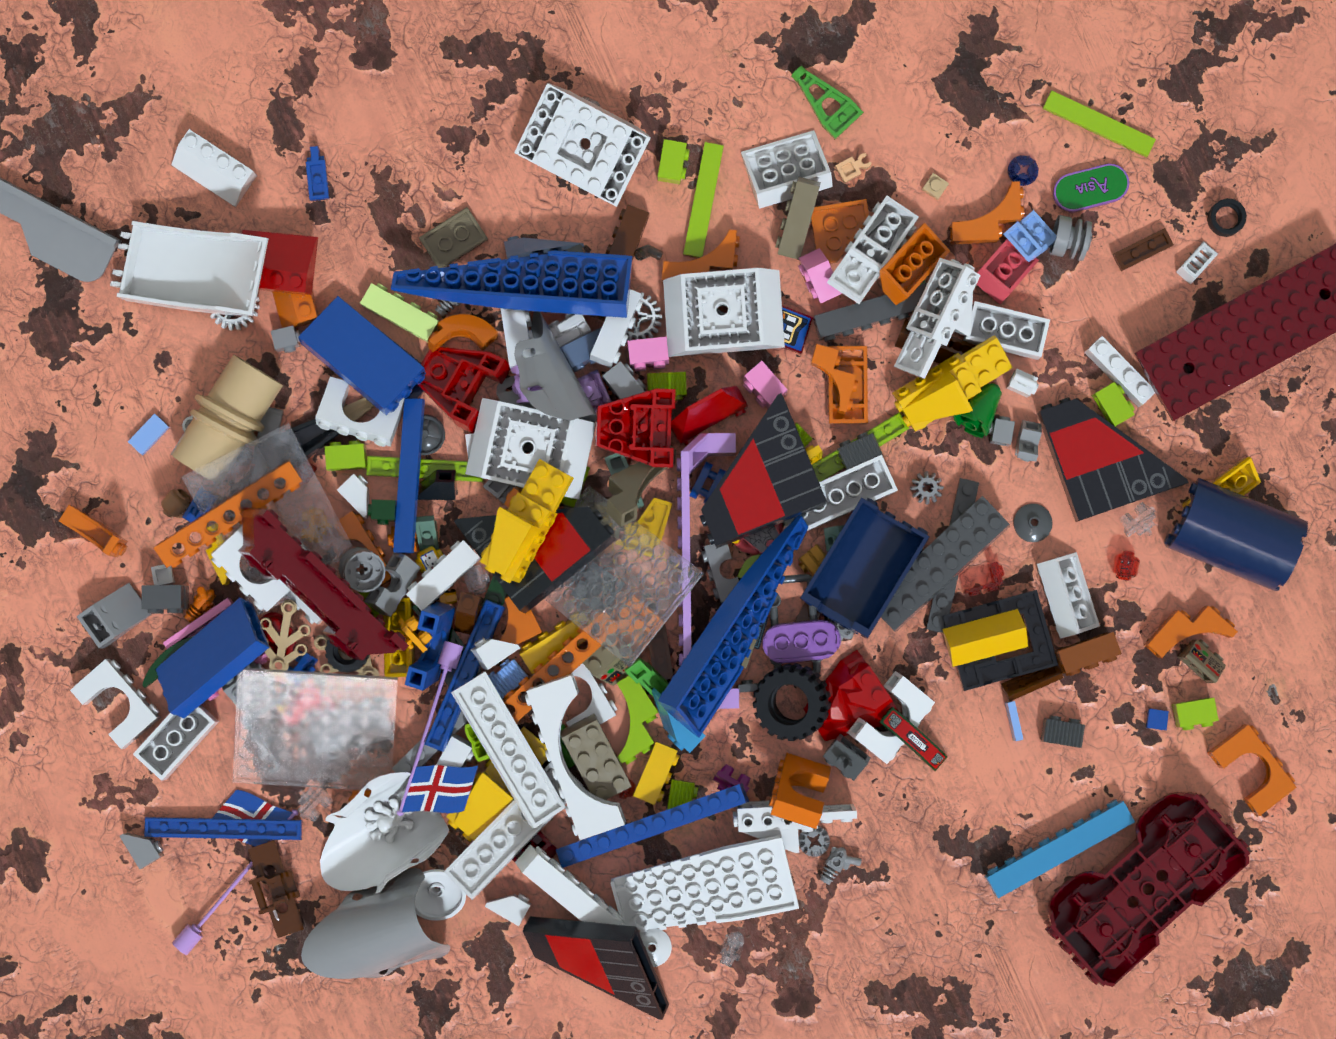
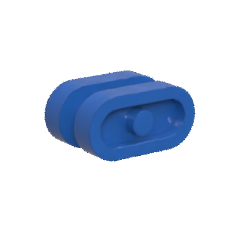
M707 461L690 493V497L694 499L697 498L698 494L705 497L704 504L726 473L721 468L718 473L712 471L713 464ZM707 477L714 480L709 491L702 488Z

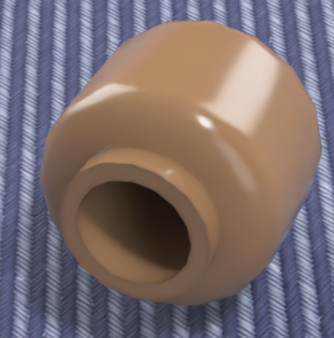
M182 489L170 490L161 502L164 509L163 513L170 518L182 517L191 503L189 500L190 496Z

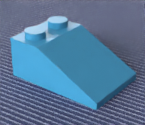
M653 688L651 691L663 727L669 733L667 737L681 751L685 748L691 753L706 735L702 733L700 737H696L670 715L658 702L661 693Z

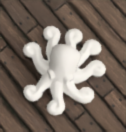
M395 798L389 800V805L393 808L392 810L382 806L381 802H376L373 806L374 810L380 813H373L371 810L366 811L365 817L369 822L365 826L368 831H374L371 834L374 841H378L380 836L386 834L385 841L393 843V836L396 834L398 827L405 826L407 830L412 829V820L402 819L405 815H412L413 812H402L404 815L398 816L399 803Z

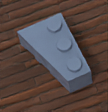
M601 328L560 347L573 372L580 371L589 363H596L590 360V354Z

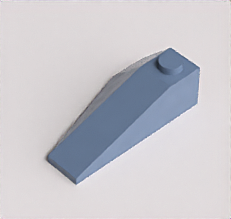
M518 236L510 237L507 239L508 241L504 242L507 259L510 256L516 255L518 257L530 256L531 253L541 255L548 254V251H565L578 244H581L584 248V243L519 238Z

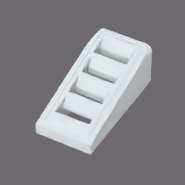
M1203 241L1176 272L1185 281L1192 284L1218 253ZM1202 250L1210 258L1207 259L1200 251ZM1195 256H1197L1204 264H1202L1198 259H1196ZM1190 262H1192L1199 270L1192 266Z

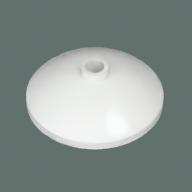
M433 869L423 872L425 879L422 881L415 897V910L418 916L434 921L445 920L456 915L464 906L466 894L444 873L445 870Z

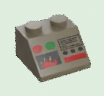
M615 633L587 658L583 664L596 678L614 686L627 675L624 669L639 658L619 635Z
M1192 640L1177 657L1206 683H1216L1226 667L1222 662L1224 659L1216 652H1210L1208 650L1209 646L1203 640Z

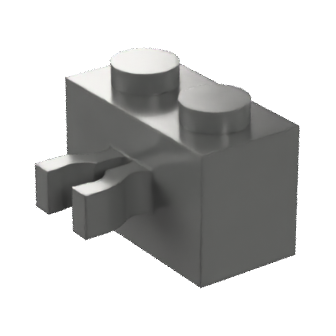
M842 734L837 736L823 755L829 765L837 767L844 777L851 778L853 781L868 765L871 758Z

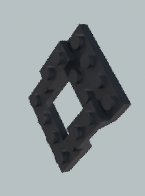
M1037 590L942 616L945 628L1018 609L1019 613L1023 615L1033 652L996 661L995 656L956 666L963 691L1058 665Z

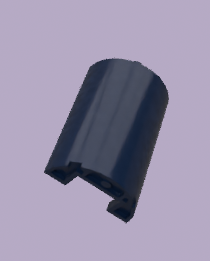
M1198 478L1196 483L1193 482L1188 491L1191 502L1189 506L1184 507L1181 514L1183 517L1181 522L1175 525L1171 534H1167L1164 540L1165 546L1273 591H1278L1280 589L1278 586H1284L1298 562L1304 546L1302 537L1307 536L1308 521L1201 478Z
M861 497L800 598L809 606H814L818 612L855 634L860 633L862 637L868 639L930 536L921 527L916 529L905 521L900 523L895 520L896 516L888 511L885 513L881 512L877 506L878 503L870 498L865 500Z

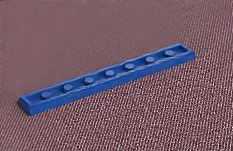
M404 399L394 553H414L425 407L424 399Z
M485 600L425 741L426 746L444 752L461 712L451 692L476 677L480 664L471 649L475 647L474 643L482 638H485V640L492 639L505 609L504 606Z
M145 817L144 837L302 840V820Z

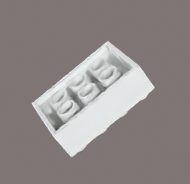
M814 130L741 152L759 209L792 199L794 193H790L793 181L797 182L798 176L821 182L819 191L833 187L831 171Z

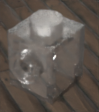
M481 564L471 567L463 575L469 593L474 592V595L486 592L485 588H488V582H491L488 572L483 571Z

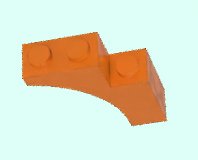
M1020 181L1012 182L1009 185L1003 201L988 214L969 221L952 222L950 224V244L997 243L999 237H1002V226H999V224L1016 223L1024 218V206H1021L1024 191L1023 187H1020Z
M729 229L726 237L718 247L701 258L686 262L663 261L661 283H663L664 279L680 274L711 272L709 269L733 270V266L737 267L738 255H734L735 247L739 248L740 236H736L737 230Z
M68 505L59 519V522L89 540L108 556L118 558L119 555L122 556L128 547L126 539L75 506Z
M1204 606L1191 621L1189 620L1191 617L1185 611L1174 610L1144 646L1156 657L1163 658L1178 642L1192 635L1215 633L1232 638L1238 631L1234 629V623L1227 618L1224 620L1220 616L1221 612L1214 606Z

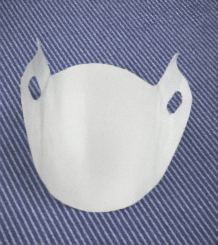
M390 773L371 780L345 807L325 818V821L335 825L324 846L320 860L321 875L329 886L340 891H357L377 886L375 893H379L389 880L406 869L425 861L443 842L449 832V828L440 813L434 816L427 811H414L410 816L405 815L402 820H412L413 827L410 830H407L405 826L398 827L396 834L393 836V843L385 841L386 834L380 836L378 841H374L371 836L374 831L366 829L365 825L369 822L365 817L366 811L371 810L373 813H380L374 810L373 806L376 802H381L382 806L392 810L393 808L389 805V800L395 798L398 800L400 809L410 773ZM367 788L371 790L369 797L364 796ZM413 859H419V862L411 863Z

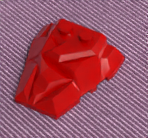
M655 388L597 406L596 446L652 467L673 468L674 448L670 447L672 409H675L676 389Z
M858 650L840 660L836 668L826 678L827 686L825 688L826 691H830L831 697L828 700L831 702V708L828 710V718L817 731L824 741L836 739L839 734L843 736L849 735L847 732L858 718H861L875 728L883 726L879 721L891 707L898 711L892 698ZM808 703L803 708L805 713L808 712Z

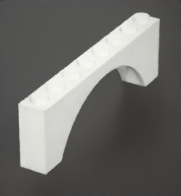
M573 673L529 688L526 691L525 699L528 706H532L534 712L532 713V718L535 725H539V738L541 743L546 745L547 750H545L548 762L551 761L553 764L552 774L554 779L559 781V794L562 799L565 798L567 806H565L568 817H572L574 835H578L579 839L582 840L625 825L626 820L620 803L604 800L587 791L571 774L564 760L560 739L561 725L569 704L580 692Z

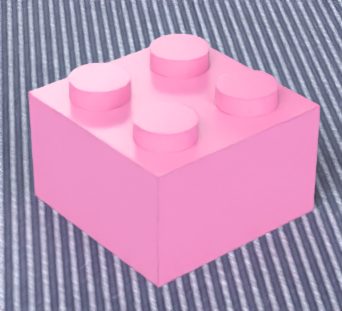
M820 248L799 257L801 264L798 265V268L806 280L805 284L809 293L811 292L814 299L817 298L820 303H823L842 294L827 283L833 271L828 259Z
M667 337L628 341L631 369L645 371L646 367L654 366V369H664L665 365H669Z
M763 361L758 363L743 378L744 388L750 394L753 392L757 396L756 401L762 408L766 406L769 409L778 394L786 395L787 388Z

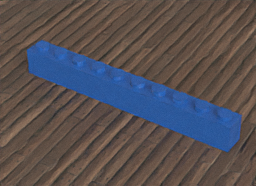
M741 783L558 848L556 852L561 867L564 868L745 804L749 800L744 785Z

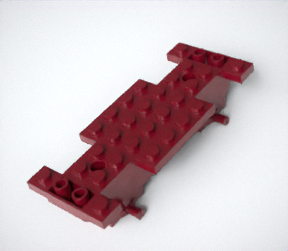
M245 507L240 512L243 524V546L238 552L245 557L246 564L255 567L268 579H279L328 625L323 632L330 638L332 645L339 647L350 658L362 661L367 655L395 653L397 650L405 651L409 645L405 642L406 638L398 631H388L384 627L386 625L385 622L371 614L372 610L363 602L364 597L357 591L353 592L349 588L351 585L345 579H339L335 575L336 570L329 564L325 565L321 561L322 557L316 551L304 550L301 547L302 543L296 537H291L286 533L288 530L278 520L279 516L272 509Z

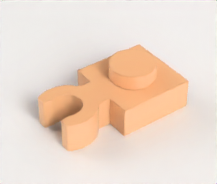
M866 153L861 154L856 161L853 157H850L835 165L844 184L861 175V168L867 169L871 166V162L867 164L862 163V159L867 156Z

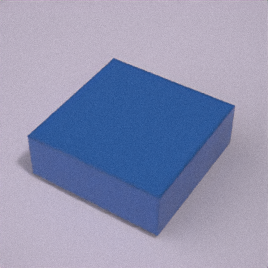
M1148 709L1146 728L1167 731L1169 711Z

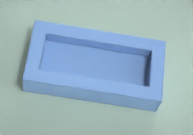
M153 414L128 443L141 455H144L170 427L156 414Z
M1015 701L1005 702L1013 741L1024 740Z

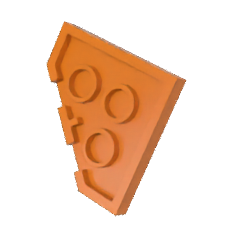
M867 199L814 207L811 225L815 249L820 248L830 264L837 263L850 241L853 242L855 239L853 237L859 228L862 229L864 227L863 223L869 215Z

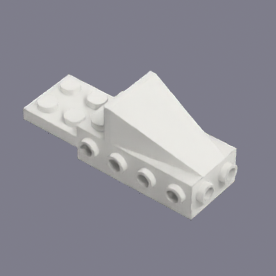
M886 196L882 203L878 202L872 210L873 216L868 215L863 223L864 229L859 228L853 237L856 239L855 242L850 241L844 250L847 254L827 281L829 285L858 304L861 303L874 282L879 278L880 269L892 258L897 249L904 245L907 241L905 237L907 235L911 237L917 228L914 224L919 216L889 196Z
M939 258L906 327L911 332L894 367L925 379L941 344L947 346L953 332L970 336L973 290L981 276L974 271L975 268L966 263L961 265L962 263L954 259L949 261Z
M770 800L749 801L736 806V812H733L734 827H738V832H743L758 839L782 835L785 849L793 853H799L798 829H802V832H812L814 829L770 815L772 806H769ZM854 804L824 805L820 818L821 823H832L833 820L841 819V822H852V819H857V810Z

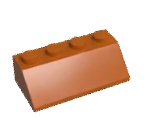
M923 223L880 269L882 290L895 305L906 300L935 269L939 258L944 259L950 252L926 223Z
M272 291L282 328L289 326L297 328L308 325L319 316L313 291L312 295Z

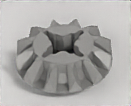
M820 826L817 829H813L812 832L801 831L799 835V847L808 856H821L829 847V835ZM820 834L818 842H820L821 846L814 844L809 848L811 841L807 836L814 838Z

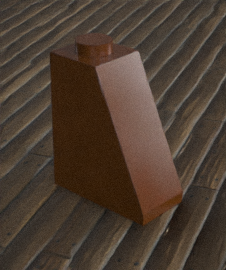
M461 592L456 609L454 631L471 635L479 617L484 598Z

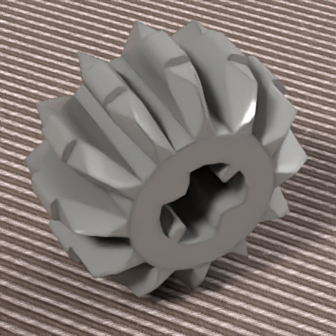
M925 471L924 478L919 473L917 474L918 480L913 479L911 481L917 485L910 487V490H916V493L912 495L913 498L918 495L920 496L918 503H921L923 498H925L926 505L929 504L930 499L935 503L937 501L935 496H942L937 490H942L944 486H937V483L942 480L939 478L935 481V473L929 478L928 471ZM924 483L925 485L931 486V488L929 489L931 491L930 493L928 491H923L922 488L924 487Z

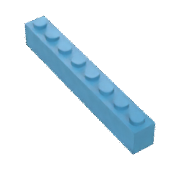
M1115 799L1107 803V808L1102 811L1097 809L1091 812L1089 818L1085 820L1081 818L1073 822V827L1067 830L1063 828L1055 833V837L1051 839L1047 837L1039 841V846L1023 850L1021 856L1017 858L1013 856L1005 860V865L989 869L987 871L988 874L984 877L994 895L999 899L1135 823L1124 801H1117Z

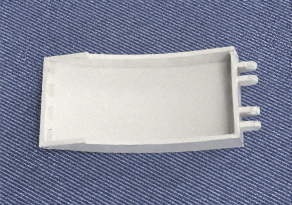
M132 221V233L121 232L120 236L124 239H130L129 245L118 244V249L127 250L128 252L124 271L113 269L112 274L118 277L122 276L121 283L117 281H111L110 286L120 288L116 297L125 301L180 310L253 316L268 238L232 232L223 233L183 229Z

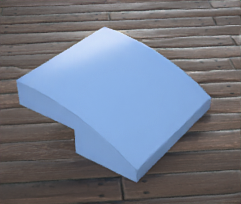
M1034 210L1003 233L1027 262L1032 261L1055 244L1057 236Z

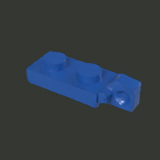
M318 146L310 147L311 157L307 158L306 162L310 201L330 199L325 157L320 156Z

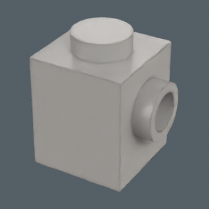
M294 326L272 330L271 335L275 350L277 352L284 351L285 353L296 351V348L300 347L298 338L301 334L300 330H296Z
M999 416V419L993 420L988 433L991 434V444L1008 447L1011 445L1015 425L1014 421H1010L1011 418Z

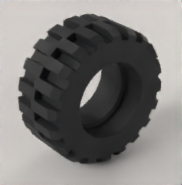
M785 664L770 671L757 684L758 689L754 691L753 695L756 698L753 701V708L757 709V712L754 714L756 719L760 718L762 721L759 725L762 728L766 727L768 729L767 733L773 736L775 734L777 739L802 740L813 734L824 724L823 722L829 715L828 710L831 708V702L828 700L831 695L830 691H826L825 687L827 684L825 680L822 682L819 679L821 675L818 672L813 673L811 672L812 668L808 666L802 667L801 664ZM791 684L799 687L805 693L808 700V712L803 718L792 720L785 717L779 711L776 704V694L782 686Z

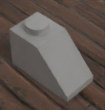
M131 833L120 835L121 840L139 869L145 868L164 856L162 845L153 838Z

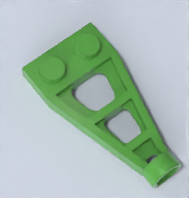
M800 66L791 75L800 86L822 127L834 139H837L864 113L851 98L808 72L803 66ZM813 84H817L825 91V94L818 100L809 92V88ZM826 98H833L840 103V109L832 116L826 115L822 108V102Z

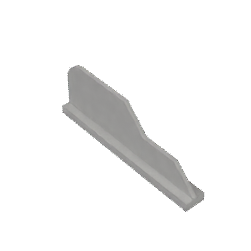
M0 178V213L21 224L32 256L80 281L92 282L104 274L116 247H118V244H121L122 240Z

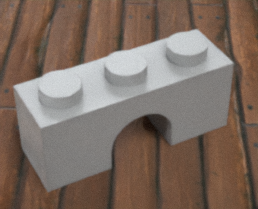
M715 544L704 546V551L701 553L704 563L708 562L710 567L707 570L709 580H714L716 588L713 589L715 599H719L720 603H722L739 580L738 577L726 579L720 574V565L724 561L732 559L728 544L717 549Z
M394 553L385 567L386 571L391 575L389 587L379 586L375 590L370 591L364 602L379 614L391 617L421 567L406 555Z

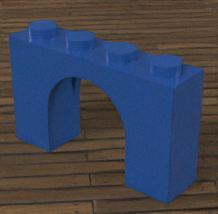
M437 601L421 610L417 629L430 633L433 638L426 644L427 650L424 653L422 652L420 658L409 666L405 685L423 691L439 680L441 665L438 664L444 642H448L456 607Z

